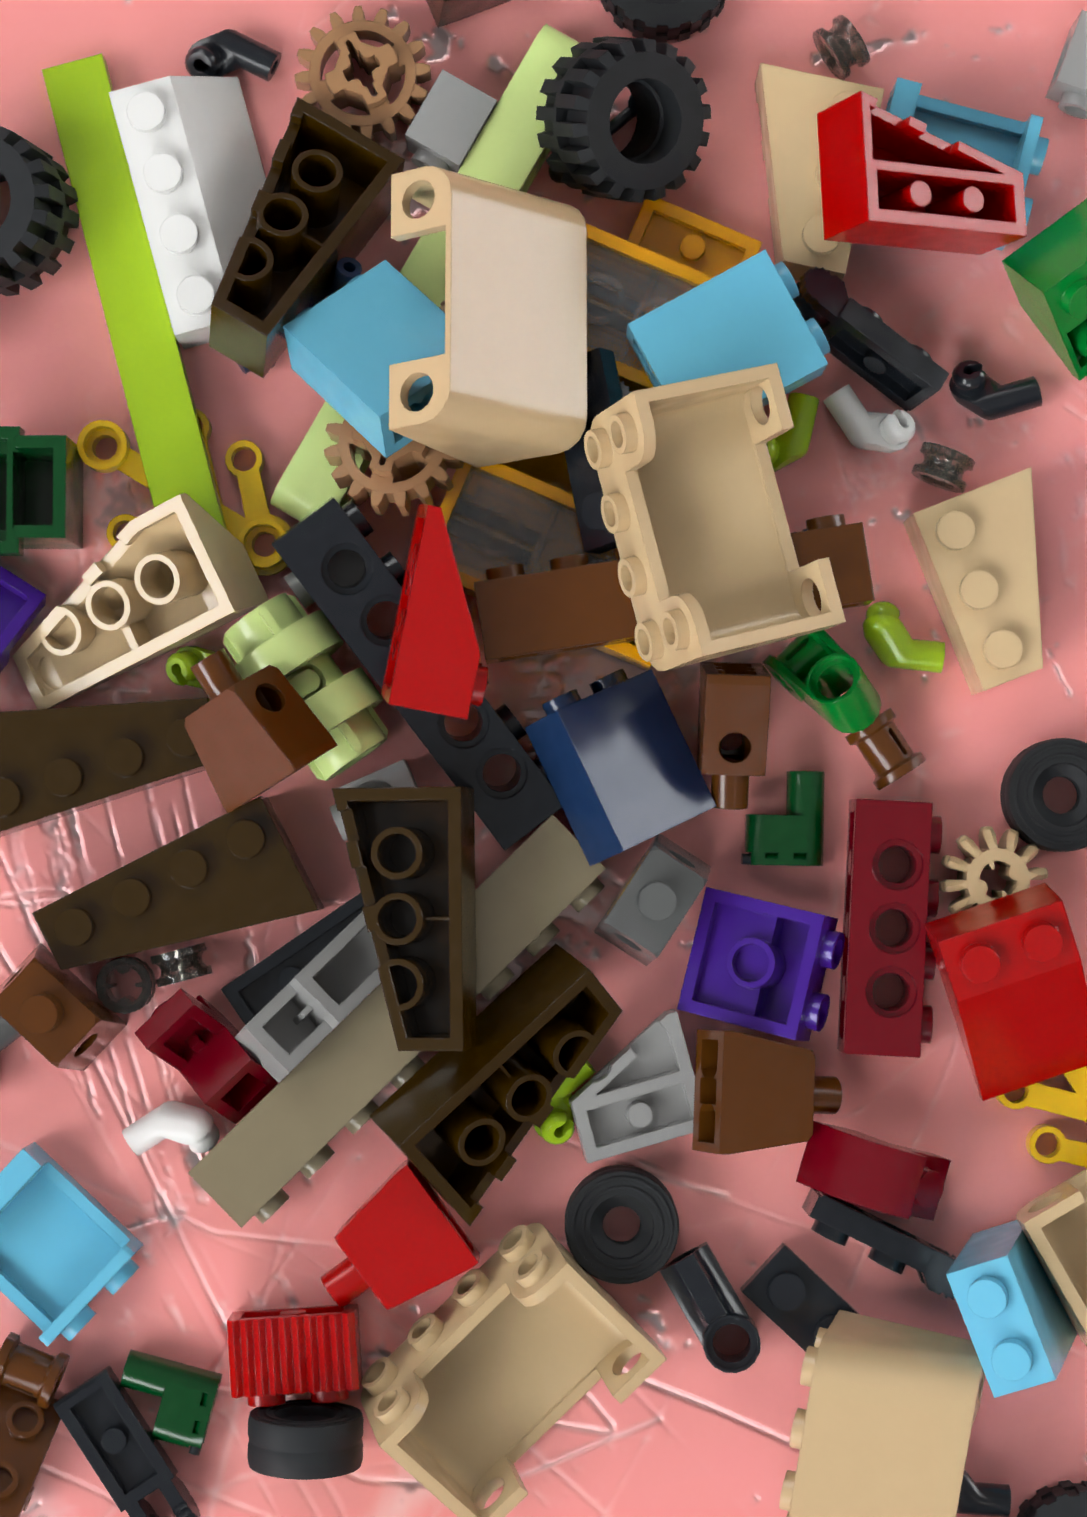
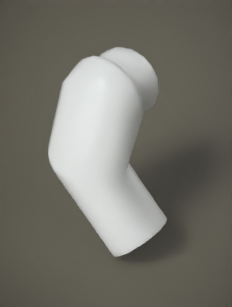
M849 384L840 388L823 401L849 442L858 449L892 453L904 449L908 445V441L915 434V422L909 413L896 409L892 414L868 412Z
M167 1101L122 1130L124 1139L137 1156H140L164 1139L189 1145L192 1152L205 1153L215 1147L220 1137L219 1129L214 1124V1118L204 1108L179 1101Z

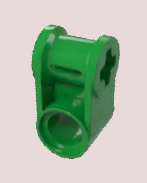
M825 630L796 637L777 657L769 655L762 662L772 676L791 695L801 702L804 701L842 733L862 731L873 724L881 709L880 695L856 660L846 653Z

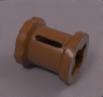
M891 708L879 714L873 724L866 729L850 733L845 737L850 745L858 747L877 776L873 782L877 790H881L898 780L926 760L921 752L914 753L893 722L896 715Z
M10 1332L0 1349V1386L4 1385L36 1398L37 1405L47 1410L62 1381L70 1355L60 1352L57 1356L50 1355L21 1343L20 1335Z

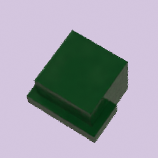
M0 426V556H24V549H83V461L78 454L77 444L66 435H25V430L20 426Z

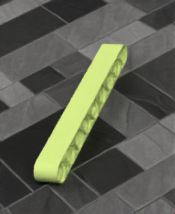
M548 24L542 27L457 173L527 193L551 151L549 148L540 147L537 136L538 133L545 131L544 121L536 120L537 106H545L547 95L541 93L540 90L545 79H555L557 77V73L552 66L560 57H572L571 48L579 44L578 41ZM446 231L420 236L400 271L404 277L438 307L445 301ZM326 401L279 480L270 501V505L298 521H301L331 497H334L341 507L350 500L348 495L350 486L342 489L338 487L331 475L338 466H331L324 455V449L337 444L330 439L326 432L327 424H343L344 418ZM355 453L356 465L365 474L371 461L364 460L361 454Z

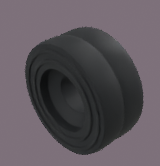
M1070 738L1041 741L1021 751L1008 766L1001 784V807L1010 828L1018 831L1019 838L1026 843L1035 844L1038 849L1053 852L1075 851L1087 847V743ZM1054 777L1068 779L1073 783L1077 792L1075 805L1071 810L1063 814L1051 811L1043 800L1044 787Z
M613 1165L591 1173L574 1189L565 1212V1235L574 1259L590 1275L608 1283L631 1284L651 1277L670 1259L678 1240L679 1218L669 1191L658 1178L638 1167ZM619 1206L631 1208L640 1219V1227L637 1234L632 1239L624 1242L612 1240L603 1229V1220L606 1214L611 1209Z
M287 1400L285 1403L277 1406L256 1407L251 1410L248 1418L249 1442L247 1459L249 1467L253 1471L266 1476L296 1480L325 1479L352 1473L361 1467L363 1460L362 1436L364 1419L360 1409L344 1403H315L311 1400Z

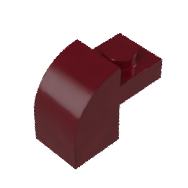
M180 988L169 1000L160 1004L154 1010L152 1016L135 1032V1035L147 1050L180 1071L205 1105L234 1124H237L278 1084L234 1038L239 1031L201 995L194 998Z
M813 1121V1135L807 1141L796 1182L838 1199L906 1219L913 1216L934 1221L951 1160L933 1153L891 1144L856 1130Z

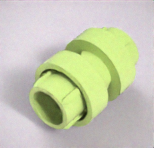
M282 593L261 604L231 626L224 634L223 644L236 661L235 667L242 679L268 665L277 667L331 734L338 746L308 764L317 779L328 781L356 764L387 740L388 730L374 711V708L383 701V697L362 667L343 675L331 655L343 645L344 641L323 611L318 610L308 615L295 596Z

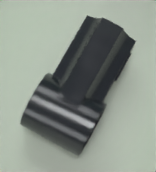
M705 1242L686 1251L663 1266L659 1271L703 1346L708 1361L715 1368L725 1373H738L747 1370L755 1363L760 1353V1337L755 1322L748 1315L708 1243ZM735 1324L745 1329L749 1334V1340L743 1351L735 1355H725L714 1347L713 1337L722 1326Z

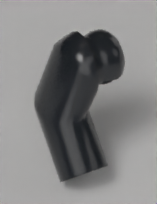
M225 29L194 43L186 55L185 65L186 70L191 76L222 77L242 68L266 81H270L280 63L281 53L236 30Z
M964 1470L957 1513L1008 1517L1011 1509V1489L1009 1484L974 1482Z

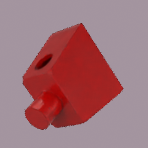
M407 1159L338 1230L334 1238L347 1258L320 1278L327 1292L341 1308H344L370 1288L381 1304L388 1310L473 1268L479 1263L480 1252L429 1182Z

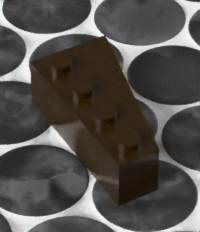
M297 97L290 114L287 130L283 139H280L272 157L270 171L262 190L259 189L251 207V214L242 237L238 239L212 301L209 346L264 378L287 348L283 326L295 319L303 310L315 306L326 298L337 262L343 257L356 259L390 215L391 175L403 172L405 159Z
M209 698L0 712V837L205 771L185 728V718L209 702Z
M461 786L332 788L337 811L341 812L348 840L346 847L351 867L356 871L364 903L362 910L368 933L371 932L379 962L377 969L398 1051H465L477 1046L474 788Z
M260 796L32 914L60 969L64 970L324 909V906L269 798Z
M555 943L476 1016L477 1046L465 1051H439L370 1115V1118L441 1197L471 1226L483 1209L479 1203L481 1197L495 1178L500 1181L505 1178L517 1161L512 1156L515 1149L533 1124L539 1128L554 1109L551 1105L552 1097L566 1077L575 1079L623 1010L589 968Z

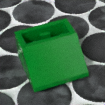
M1087 199L1002 260L1021 307L1071 374L1079 381L1087 376Z

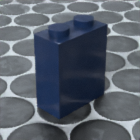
M624 669L615 671L589 684L593 695L581 699L577 689L562 694L542 705L547 716L525 727L590 866L632 848L716 807L714 799L652 669L629 679Z

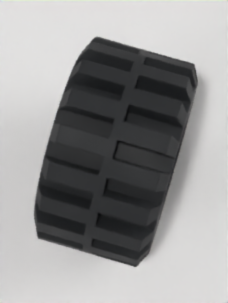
M597 37L593 38V42H580L571 48L572 57H560L552 66L557 73V77L544 80L540 92L547 95L545 106H537L536 120L544 121L545 131L537 134L541 148L551 149L552 153L546 159L551 170L564 173L561 181L570 188L582 190V194L627 202L642 203L643 199L655 201L666 197L665 189L677 190L686 182L683 171L696 170L702 160L696 155L699 146L707 147L710 135L709 132L703 131L704 119H711V107L709 104H702L701 95L707 92V88L703 78L691 77L696 67L688 57L677 56L678 48L668 43L656 42L655 39ZM627 87L635 100L637 123L630 142L619 152L610 132V114L618 94Z
M0 126V182H8L11 195L8 215L0 226V294L13 296L19 295L20 285L33 290L43 284L40 277L41 273L45 271L54 276L62 267L56 259L62 250L70 254L75 243L67 235L69 228H78L79 214L69 209L70 205L78 202L75 188L65 183L70 176L62 165L52 160L53 156L15 132Z

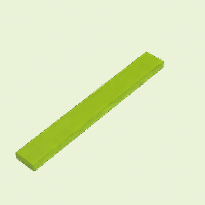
M101 53L42 69L71 186L76 190L78 198L76 206L153 506L155 508L179 494L186 493L227 530L182 353L172 329L108 93L114 90L106 60Z

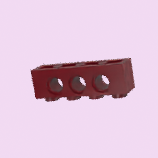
M874 799L849 800L843 919L845 942L841 959L837 1049L844 1054L920 1058L921 1043L931 1042L933 1009L931 1005H923L924 980L934 979L936 960L930 942H926L927 932L924 924L927 923V917H936L938 913L939 882L938 879H929L930 854H939L942 844L941 816H932L933 803ZM891 846L901 848L909 859L908 873L902 880L895 883L885 880L878 869L880 855ZM895 909L903 915L906 921V932L898 943L884 945L876 936L875 923L883 912ZM885 973H895L902 981L903 995L894 1006L881 1008L873 1000V984L879 976Z

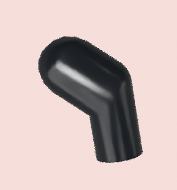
M966 360L959 363L953 369L949 382L951 394L959 404L983 419L995 420L1042 406L1041 391L1034 376L1000 385L982 371V364L977 361Z

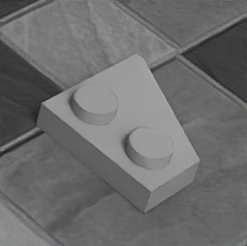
M675 1009L664 1011L568 1099L583 1155L587 1163L693 1133L695 1075L678 1012Z

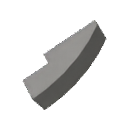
M363 911L234 1037L278 1083L381 983L377 969L379 962L371 932L368 933Z

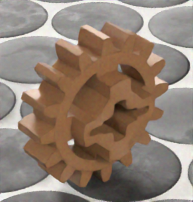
M361 6L354 7L353 21L344 23L336 12L329 14L332 30L326 34L321 29L312 27L309 32L316 46L315 50L299 49L297 53L300 64L309 69V71L295 74L297 89L311 91L302 100L373 141L374 133L383 131L384 135L391 142L397 140L394 124L400 120L410 126L416 116L411 105H422L428 95V91L417 84L432 80L430 65L416 63L426 55L422 40L407 44L406 42L411 34L409 23L404 20L391 29L389 27L387 10L382 8L376 14L374 21L365 20ZM360 40H374L384 45L375 47L360 42ZM337 50L339 57L335 69L326 73V79L322 80L325 65L330 56ZM352 58L357 61L360 69L364 68L369 76H373L374 82L372 84L375 96L370 94L367 86L363 87L359 79L354 78L353 72L355 71ZM405 74L402 90L396 100L390 104L388 95L391 86L400 81L401 75ZM350 106L365 111L368 115H354L342 109Z
M345 419L343 424L330 423L327 424L325 429L330 439L337 443L324 449V455L331 466H338L332 472V477L340 489L350 486L348 495L356 506H360L371 497V506L376 515L383 516L389 503H396L402 516H409L411 500L419 498L423 504L433 506L434 501L430 490L438 486L441 489L450 491L453 488V484L446 473L447 468H463L464 465L463 461L414 440L388 458H385ZM355 453L361 454L364 460L371 461L369 466L372 471L371 478L358 469Z

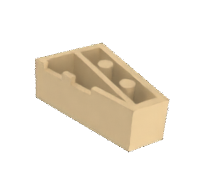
M1031 467L915 512L908 517L903 524L971 695L1042 669L1043 657Z

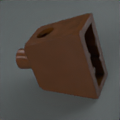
M222 648L190 668L210 701L185 718V728L227 814L338 746L331 734L277 667L268 665L242 679L228 654Z
M700 662L697 764L701 774L711 775V795L716 804L714 808L728 810L747 809L749 776H765L771 675L761 663ZM730 733L742 734V744L737 749L724 750L721 748L724 736Z
M42 943L0 985V1016L57 1068L84 1071L127 1025L69 969L61 970L53 954ZM87 1038H89V1039L79 1048V1046H80Z
M697 1029L692 1150L729 1155L807 1142L813 1135L814 1114H836L839 1111L842 1102L840 1081L835 1076H815L816 1057L813 1050L735 1031Z

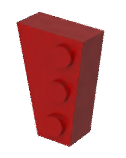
M859 91L817 113L824 240L982 255L1027 236L1022 172L961 141L950 144L926 132V123L912 116L903 120L877 107L878 99L863 91Z

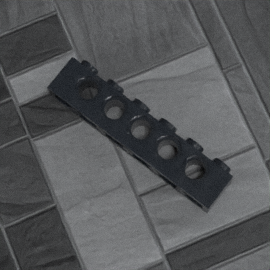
M331 497L271 544L382 689L392 635L383 637L373 634L368 628L367 616L370 609L379 602L390 601L399 605L405 570L390 551L383 557H378L365 539L374 529L352 500L341 507L335 498ZM341 550L356 551L364 561V573L361 579L350 586H341L334 583L328 574V563L331 557ZM484 697L481 706L472 705L477 709L478 723L476 728L465 736H454L446 731L444 725L446 715L395 706L456 787L474 788V811L504 850H507L562 808L539 758L536 757L532 760L518 742L527 732L505 703L494 710ZM497 754H507L512 756L516 763V771L513 778L501 786H493L486 783L483 778V768L487 760Z

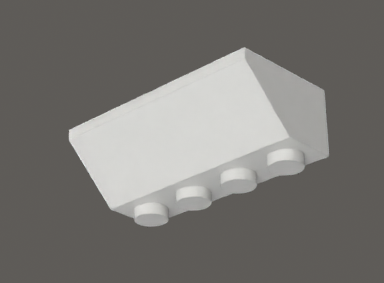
M166 76L108 92L174 336L184 349L209 343L212 301L238 239L242 237L250 218L251 207L259 189L262 190L266 180L239 78Z

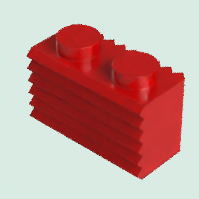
M348 1304L344 1308H341L339 1305L237 1311L232 1312L227 1319L231 1398L247 1397L248 1406L270 1407L285 1403V1395L311 1393L312 1402L333 1403L347 1400L349 1398V1391L360 1388L363 1371L358 1304Z

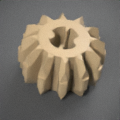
M991 826L981 827L978 835L980 849L967 835H961L956 839V843L966 858L961 860L955 856L945 855L941 861V864L946 868L958 871L957 879H945L939 882L940 891L954 892L959 890L961 894L950 903L948 911L954 914L969 909L971 906L975 907L1030 887V880H1043L1047 878V868L1034 867L1028 869L1026 865L1036 857L1039 852L1038 847L1035 844H1028L1014 853L1019 840V832L1013 829H1007L997 844L993 828ZM994 862L1000 865L998 875L1006 880V886L1003 890L992 889V897L986 895L988 884L980 880V874L983 869L994 870Z

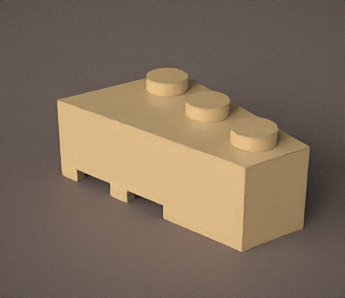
M760 63L755 80V92L760 115L763 161H765L769 193L768 205L775 264L782 261L789 269L795 281H801L800 277L810 268L813 270L816 266L818 269L824 267V270L830 271V275H836L842 280L846 274L852 243L824 240L817 113L859 91L877 98L876 106L881 108L884 89Z

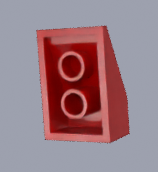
M419 504L381 695L390 705L468 719L470 704L482 705L488 680V667H484L482 663H479L481 653L442 508Z
M1046 883L924 924L982 1101L1087 1066V984L1082 961L1063 900Z

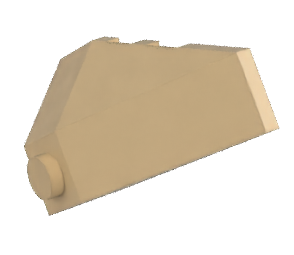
M186 493L179 494L129 521L116 536L119 540L101 561L94 562L82 575L84 579L62 605L56 606L12 656L36 708L50 709L201 637L247 614L268 601L269 598L244 545Z

